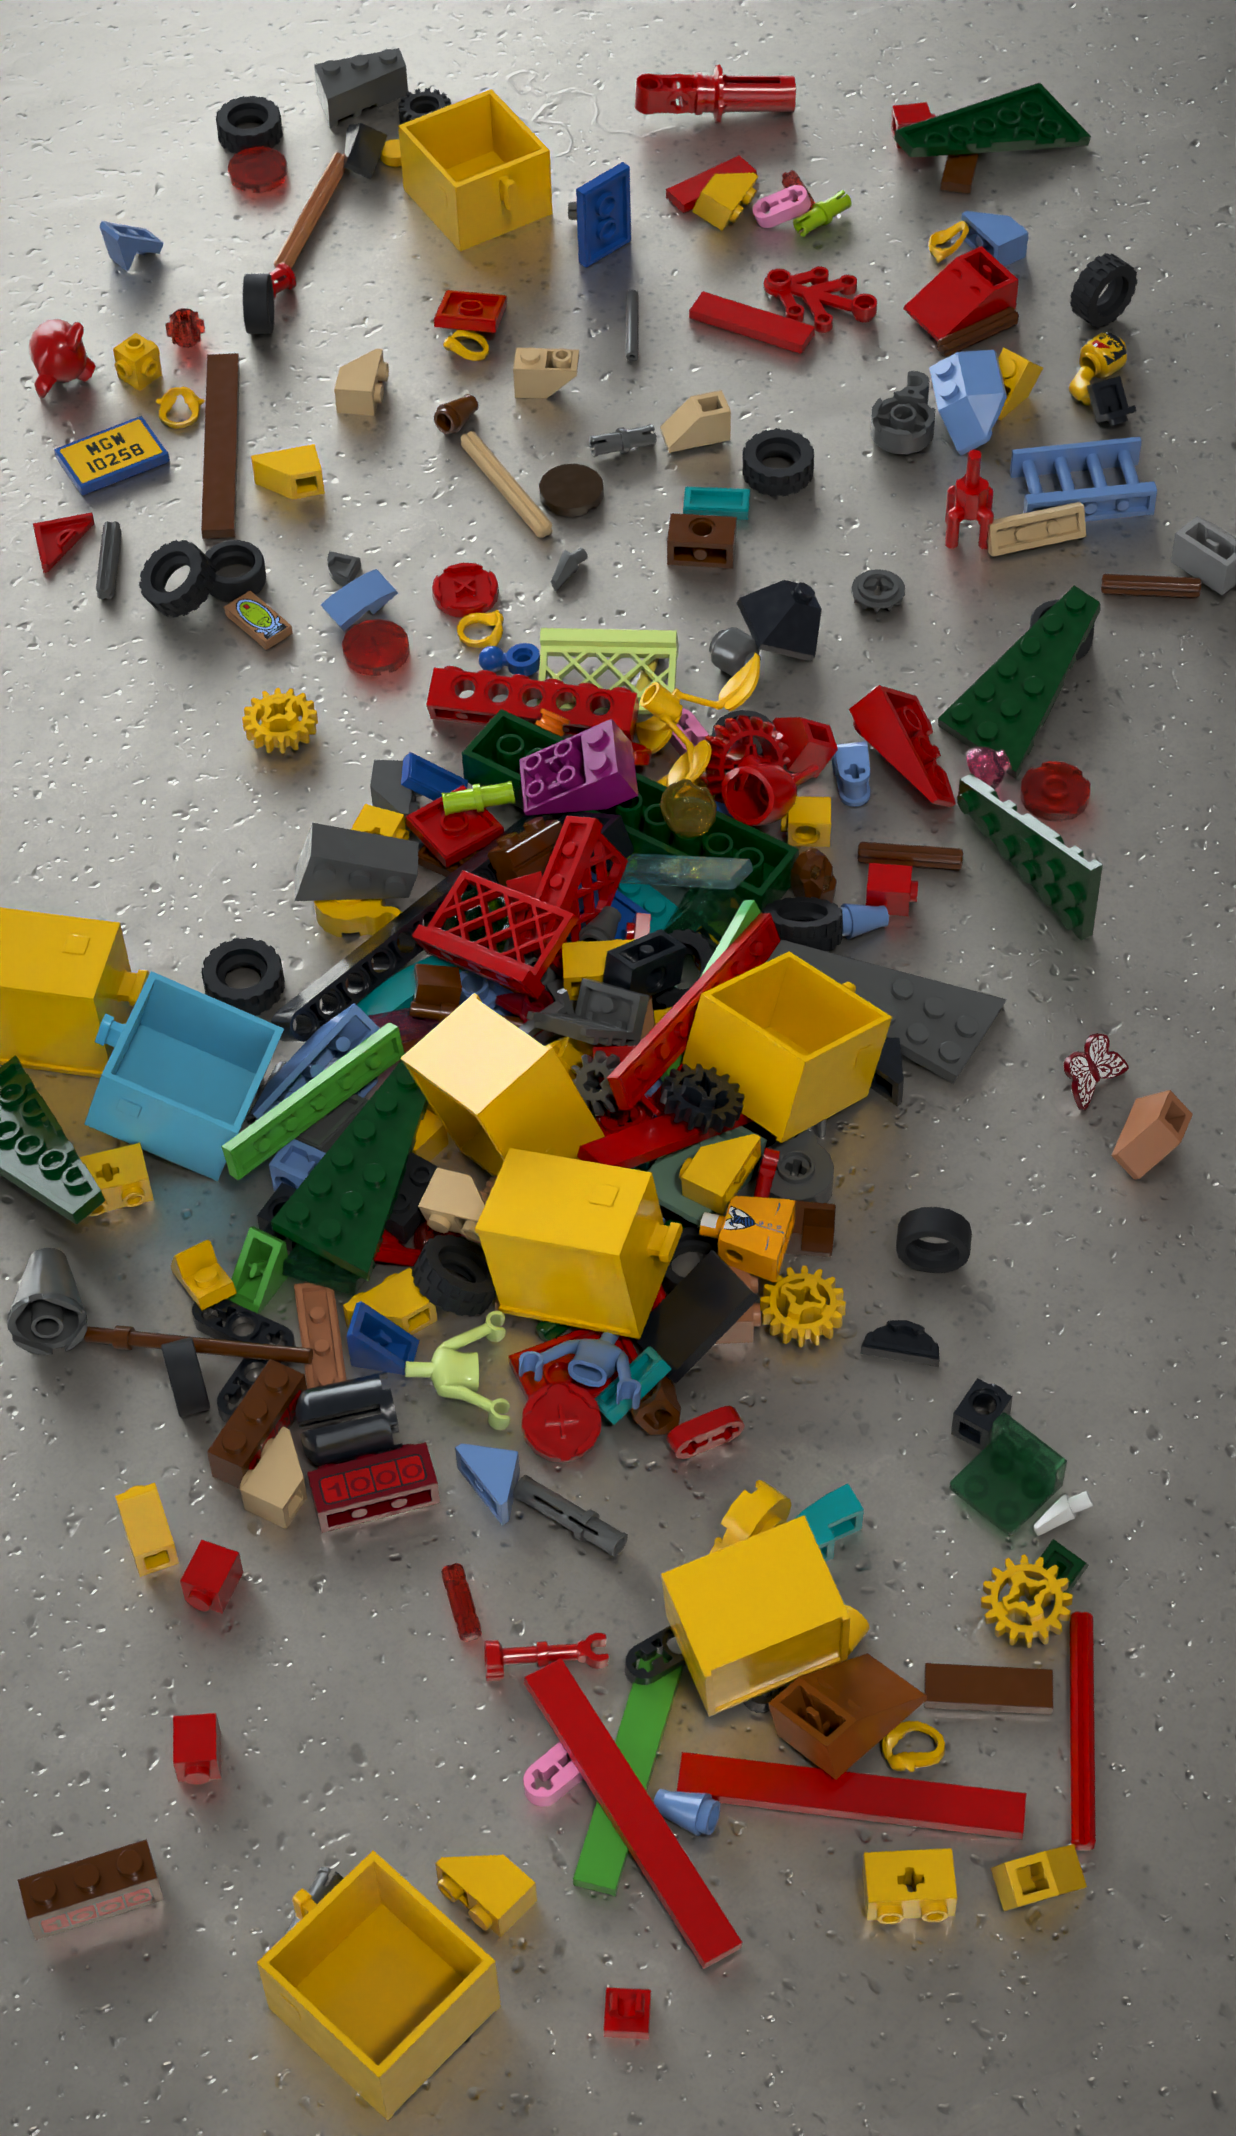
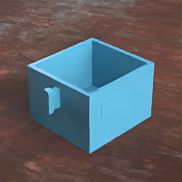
M151 971L126 1024L114 1021V1017L106 1013L102 1019L95 1043L102 1046L108 1044L114 1047L101 1074L84 1125L131 1145L140 1143L141 1148L145 1151L218 1181L226 1164L221 1146L239 1134L284 1028Z

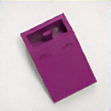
M612 719L519 759L523 805L526 815L609 809L638 796L632 742Z

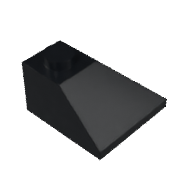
M782 580L738 599L736 602L758 649L812 661L815 658L822 608L811 586L802 582L795 583Z

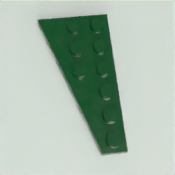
M1040 82L897 129L894 135V140L910 158L1089 146L1091 139L1090 134Z
M1074 585L938 717L939 727L1017 780L1021 772V765L1026 755L1030 754L1034 746V739L1040 727L1044 726L1064 685V679L1076 661V654L1082 642L1086 641L1101 610L1100 602Z
M972 773L961 778L957 796L960 810L964 814H968L975 821L983 836L989 837L998 847L1001 856L1005 860H1009L1017 868L1023 881L1030 883L1039 893L1042 902L1058 914L1066 929L1072 930L1081 941L1093 935L1103 864L1096 859L1088 862L1083 858V850L1075 845L1068 848L1064 845L1061 835L1029 813L1021 815L1016 812L1017 805L1011 800L1005 802L999 800L996 790Z
M15 1055L0 1067V1175L77 1225L104 1203L105 1198Z
M402 1060L271 1220L272 1230L368 1282L373 1271L372 1266L376 1254L379 1252L383 1241L382 1236L387 1221L391 1218L410 1152H413L416 1143V1134L420 1122L424 1119L429 1104Z

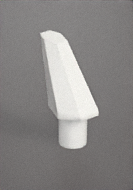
M1088 1491L1070 1498L1068 1494L1062 1495L1034 1523V1530L1037 1536L1075 1519L1077 1512L1092 1507L1093 1502Z

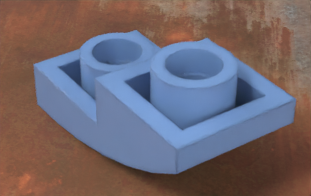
M374 569L351 581L320 605L343 631H346L368 610L374 615L398 592L377 569Z

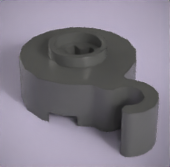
M919 371L908 372L907 386L903 390L894 392V397L887 398L883 401L881 398L877 399L872 406L870 435L874 443L883 450L894 454H910L921 451L929 446L933 440L935 408L931 409L928 405L929 378L927 375Z
M826 1119L797 1134L794 1138H790L783 1143L777 1141L768 1147L769 1149L780 1151L769 1198L828 1203L833 1190L834 1164L830 1154L817 1142V1136L819 1138L825 1137ZM761 1156L760 1159H759L758 1174H759V1169H760V1164H761L762 1156Z

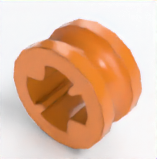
M541 708L542 718L536 720L535 725L563 737L565 734L563 727L566 724L569 725L570 720Z

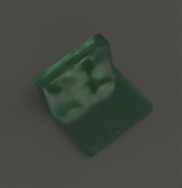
M710 871L684 894L663 931L668 934L678 929L694 931L700 925L720 943L744 900L731 889L725 880L720 879Z
M1003 1412L993 1422L991 1443L950 1481L949 1489L1006 1535L1012 1536L1063 1486L1067 1460L1011 1416Z

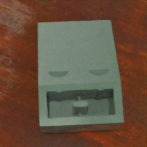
M740 1126L657 1158L648 1172L653 1174L659 1205L700 1226L704 1212L712 1214L717 1212L682 1196V1183L679 1178L682 1165L687 1158L693 1159L702 1146L755 1133ZM761 1137V1156L767 1142L763 1137ZM759 1160L757 1161L754 1168L748 1175L747 1179L741 1186L740 1190L743 1189L757 1175Z

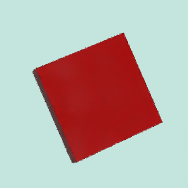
M447 290L434 316V327L496 333L507 307V296Z
M462 785L451 792L466 790L467 788ZM442 797L405 816L406 825L446 868L485 847L504 832V827L486 808H484V812L477 813L476 809L445 816Z

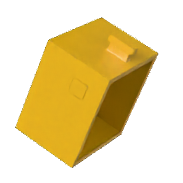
M492 89L398 125L404 190L459 252L553 214L550 150Z
M0 907V1065H4L16 1055L23 1068L95 1078L101 1077L114 1047L108 1044L102 1046L95 1043L102 1019L106 1013L113 1016L114 1021L126 1024L149 976L148 970L139 969L138 973L131 972L119 922Z
M789 951L701 993L682 1063L689 1066L691 1070H694L697 1064H701L703 1069L707 1070L715 1067L717 1069L716 1074L719 1076L724 1074L730 1075L728 1083H738L740 1085L738 1093L745 1096L741 1113L777 1136L776 1140L783 1143L868 1096L892 1016L855 993L856 986L851 982L847 981L840 984Z
M475 993L401 1057L402 1062L459 1151L492 1176H498L509 1148L580 1160L577 1154L581 1145L605 1137L553 1047L549 1044L545 1047L483 1004Z
M509 1148L476 1224L475 1232L479 1234L500 1304L498 1308L500 1312L640 1339L681 1237L682 1224L671 1222L670 1226L664 1225L651 1172Z
M805 1515L661 1573L666 1617L709 1717L787 1685L802 1675L848 1659L850 1616Z
M373 1850L318 1904L312 1900V1896L304 1888H301L292 1898L296 1916L300 1921L257 1961V1966L269 2009L379 2114L389 2121L394 2116L393 2114L494 2011L496 2012L501 2007L496 1961Z

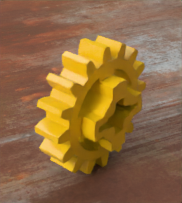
M276 688L273 695L263 691V698L261 700L253 697L251 699L252 707H244L245 716L242 717L246 738L248 741L254 740V746L257 749L266 745L267 753H271L274 748H279V751L283 754L286 751V747L289 746L296 751L298 750V742L301 741L308 744L310 742L309 734L315 735L317 732L316 724H318V718L314 702L312 700L306 701L305 693L294 696V690L291 688L286 694L281 693L280 688Z
M803 1265L801 1273L795 1274L794 1270L788 1267L786 1277L783 1278L779 1275L777 1283L773 1282V1285L765 1284L763 1297H760V1310L762 1311L763 1325L770 1324V1335L775 1336L782 1333L784 1344L789 1343L792 1338L797 1339L799 1347L804 1346L806 1339H811L815 1346L819 1345L821 1335L828 1339L833 1338V1329H841L846 1308V1302L843 1301V1288H835L836 1278L832 1276L824 1280L822 1279V1269L819 1268L814 1274H809L807 1266Z
M1026 1554L1021 1556L1020 1564L1014 1565L1010 1558H1006L1005 1571L1002 1572L1000 1569L993 1567L991 1569V1577L994 1582L984 1581L983 1591L988 1595L981 1597V1608L991 1609L985 1613L986 1624L997 1622L995 1636L1000 1637L1005 1632L1009 1633L1010 1645L1012 1646L1015 1645L1018 1638L1025 1639L1027 1648L1032 1647L1033 1638L1039 1637L1044 1645L1048 1644V1632L1051 1630L1053 1633L1060 1635L1063 1626L1059 1620H1070L1071 1611L1066 1607L1072 1605L1073 1597L1070 1593H1063L1068 1589L1069 1581L1067 1578L1056 1579L1059 1568L1056 1565L1048 1570L1044 1569V1558L1040 1556L1035 1564H1029ZM1028 1577H1032V1578L1038 1579V1580H1040V1581H1036V1580L1030 1579V1578H1028ZM1008 1583L1009 1595L1002 1597V1601L998 1602L1001 1590ZM1025 1596L1028 1601L1034 1600V1605L1028 1606L1025 1601L1019 1602V1599ZM1055 1600L1053 1611L1045 1619L1044 1607L1051 1605V1601ZM1013 1621H1017V1622H1020V1623H1023V1624H1026V1625H1020V1624L1014 1623Z

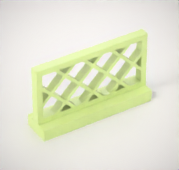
M540 629L541 651L538 681H545L547 675L551 679L562 681L561 679L575 668L585 678L581 683H590L598 688H602L595 680L609 669L619 679L609 689L612 690L615 687H623L625 685L629 690L637 693L638 702H640L644 691L654 682H658L671 693L675 689L679 650L677 630ZM548 656H563L569 664L555 674L548 667ZM587 657H597L603 664L589 675L579 664ZM621 658H631L637 664L626 675L621 674L613 666ZM656 658L669 659V668L659 676L647 666ZM643 670L653 681L642 691H639L630 680ZM667 678H668V686L663 682V681L666 680ZM537 699V705H538V704H540V702H541V700H539V699ZM566 703L560 707V710L569 711L575 705ZM639 704L638 714L653 715ZM601 707L596 709L594 713L606 714L609 709Z

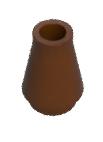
M466 394L462 398L438 406L434 414V422L437 428L445 434L459 432L471 415L478 410L479 405L476 398Z

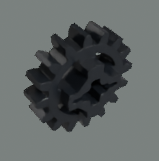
M683 1064L680 1071L673 1068L670 1071L669 1077L665 1076L660 1090L659 1102L665 1104L663 1110L665 1114H675L673 1122L680 1123L684 1121L688 1123L687 1129L690 1131L696 1127L700 1128L703 1134H707L708 1129L713 1128L717 1133H722L724 1126L731 1129L734 1126L735 1120L739 1121L745 1096L738 1093L740 1088L738 1083H728L730 1075H717L715 1067L707 1070L703 1069L701 1064H697L696 1068L691 1070L689 1066Z

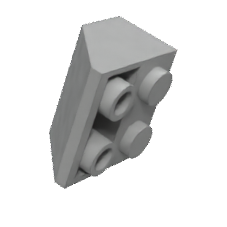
M1195 517L1175 533L1171 562L1223 595L1236 585V537L1214 523L1200 517Z

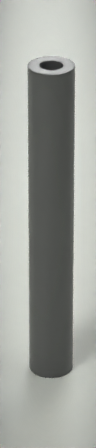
M629 290L626 293V359L631 362L638 359V292L636 290Z

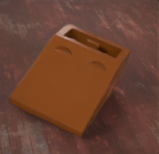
M867 1653L798 1677L772 1699L768 1705L777 1735L834 1779H837L927 1700V1695Z

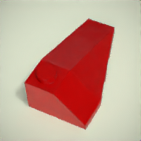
M879 685L849 708L854 719L853 726L857 733L872 745L933 804L949 808L956 805L947 773L936 762V759L941 756L939 748L932 745L928 737L933 733L931 723L916 695Z

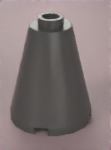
M41 1248L30 1255L7 1318L8 1331L12 1334L14 1343L31 1353L51 1355L53 1354V1349L65 1347V1351H68L83 1340L87 1331V1315L66 1255L55 1248Z

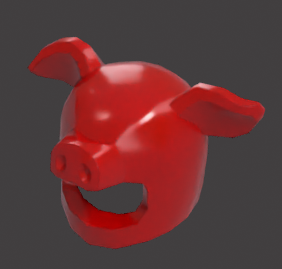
M61 319L47 320L37 327L29 339V355L38 373L34 386L39 398H45L55 382L66 383L74 379L86 382L91 378L95 370V363L86 355L82 341L84 327L81 323L75 322L71 325L69 322Z
M750 754L740 762L737 768L726 773L722 781L724 804L734 819L749 826H760L777 822L795 804L797 786L811 779L818 771L819 765L808 766L802 772L793 774L788 773L779 765L763 763L756 754ZM739 777L741 781L738 791H735L734 784Z

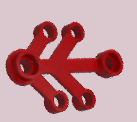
M818 266L814 267L811 271L791 275L785 269H773L764 279V290L769 295L779 297L786 309V318L799 322L804 321V308L796 303L793 295L803 298L814 316L815 330L819 333L830 332L833 328V317L825 311L822 304L852 312L855 319L863 323L871 321L877 313V299L873 295L859 294L851 300L831 294L837 291L843 295H853L856 293L857 278L853 275H843L839 279L829 281L828 269ZM809 282L812 284V286H808V287H807V286H803V284H806V283H809Z

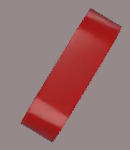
M723 1406L676 1426L668 1434L667 1440L677 1458L688 1459L735 1439L744 1430L745 1425L735 1407Z

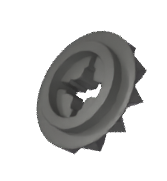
M875 569L858 575L852 583L851 593H853L854 603H861L863 610L871 607L874 608L876 613L881 608L891 611L893 605H901L902 598L905 596V585L902 579L893 572ZM877 586H880V590H882L880 596L875 595Z

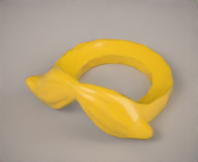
M959 221L951 227L935 232L930 236L928 243L929 251L938 263L954 253L963 243L969 232L966 222ZM963 230L959 239L950 248H936V245H942Z
M458 329L451 337L445 338L443 343L447 351H453L471 361L484 360L489 353L487 340L475 331ZM467 338L474 339L481 344L483 351H470L460 342Z
M170 388L162 398L156 399V403L160 405L159 419L170 428L181 429L191 426L197 422L200 406L205 400L199 398L190 388ZM181 394L192 415L186 421L173 422L167 418V414L176 402L177 396Z
M498 610L491 613H471L459 621L457 635L462 643L468 647L485 648L487 646H497L503 634V615ZM474 623L495 626L491 635L481 640H472L464 635L465 628Z
M906 1721L900 1723L882 1739V1752L893 1770H908L912 1773L915 1771V1768L939 1763L945 1754V1741L943 1736L928 1724L919 1721ZM911 1731H920L930 1735L937 1745V1748L931 1752L903 1751L895 1755L892 1752V1749L899 1740Z

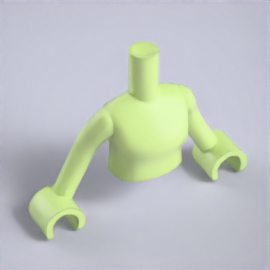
M500 1311L490 1312L484 1324L440 1344L433 1353L430 1362L406 1361L405 1377L431 1378L439 1396L463 1400L488 1411L489 1425L496 1430H505L509 1426L511 1419L507 1415H499L497 1413H507L510 1408L509 1402L503 1398L491 1401L476 1393L479 1387L478 1352L466 1353L456 1351L483 1337L492 1342H500L505 1337L506 1329L495 1326H502L505 1323V1315Z

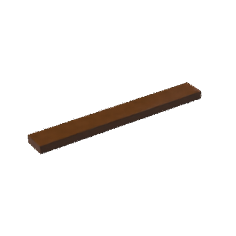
M239 353L207 355L201 523L203 539L235 537Z

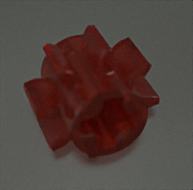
M181 308L169 315L170 322L165 323L167 337H172L174 345L177 344L180 347L189 348L201 342V334L206 331L204 319H199L197 311L194 312L188 308Z

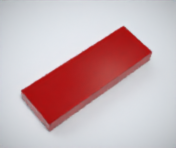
M738 155L667 188L666 198L681 212L685 213L694 208L702 190L714 174L754 173L757 175V170Z

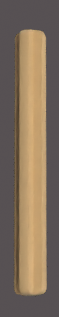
M473 431L463 434L461 436V446L537 537L544 538L546 535L550 536L553 532L550 520L484 442Z

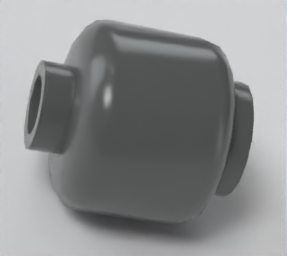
M734 627L719 631L713 637L709 646L711 662L715 667L732 677L754 656L755 652L758 655L760 653L754 638L739 628Z

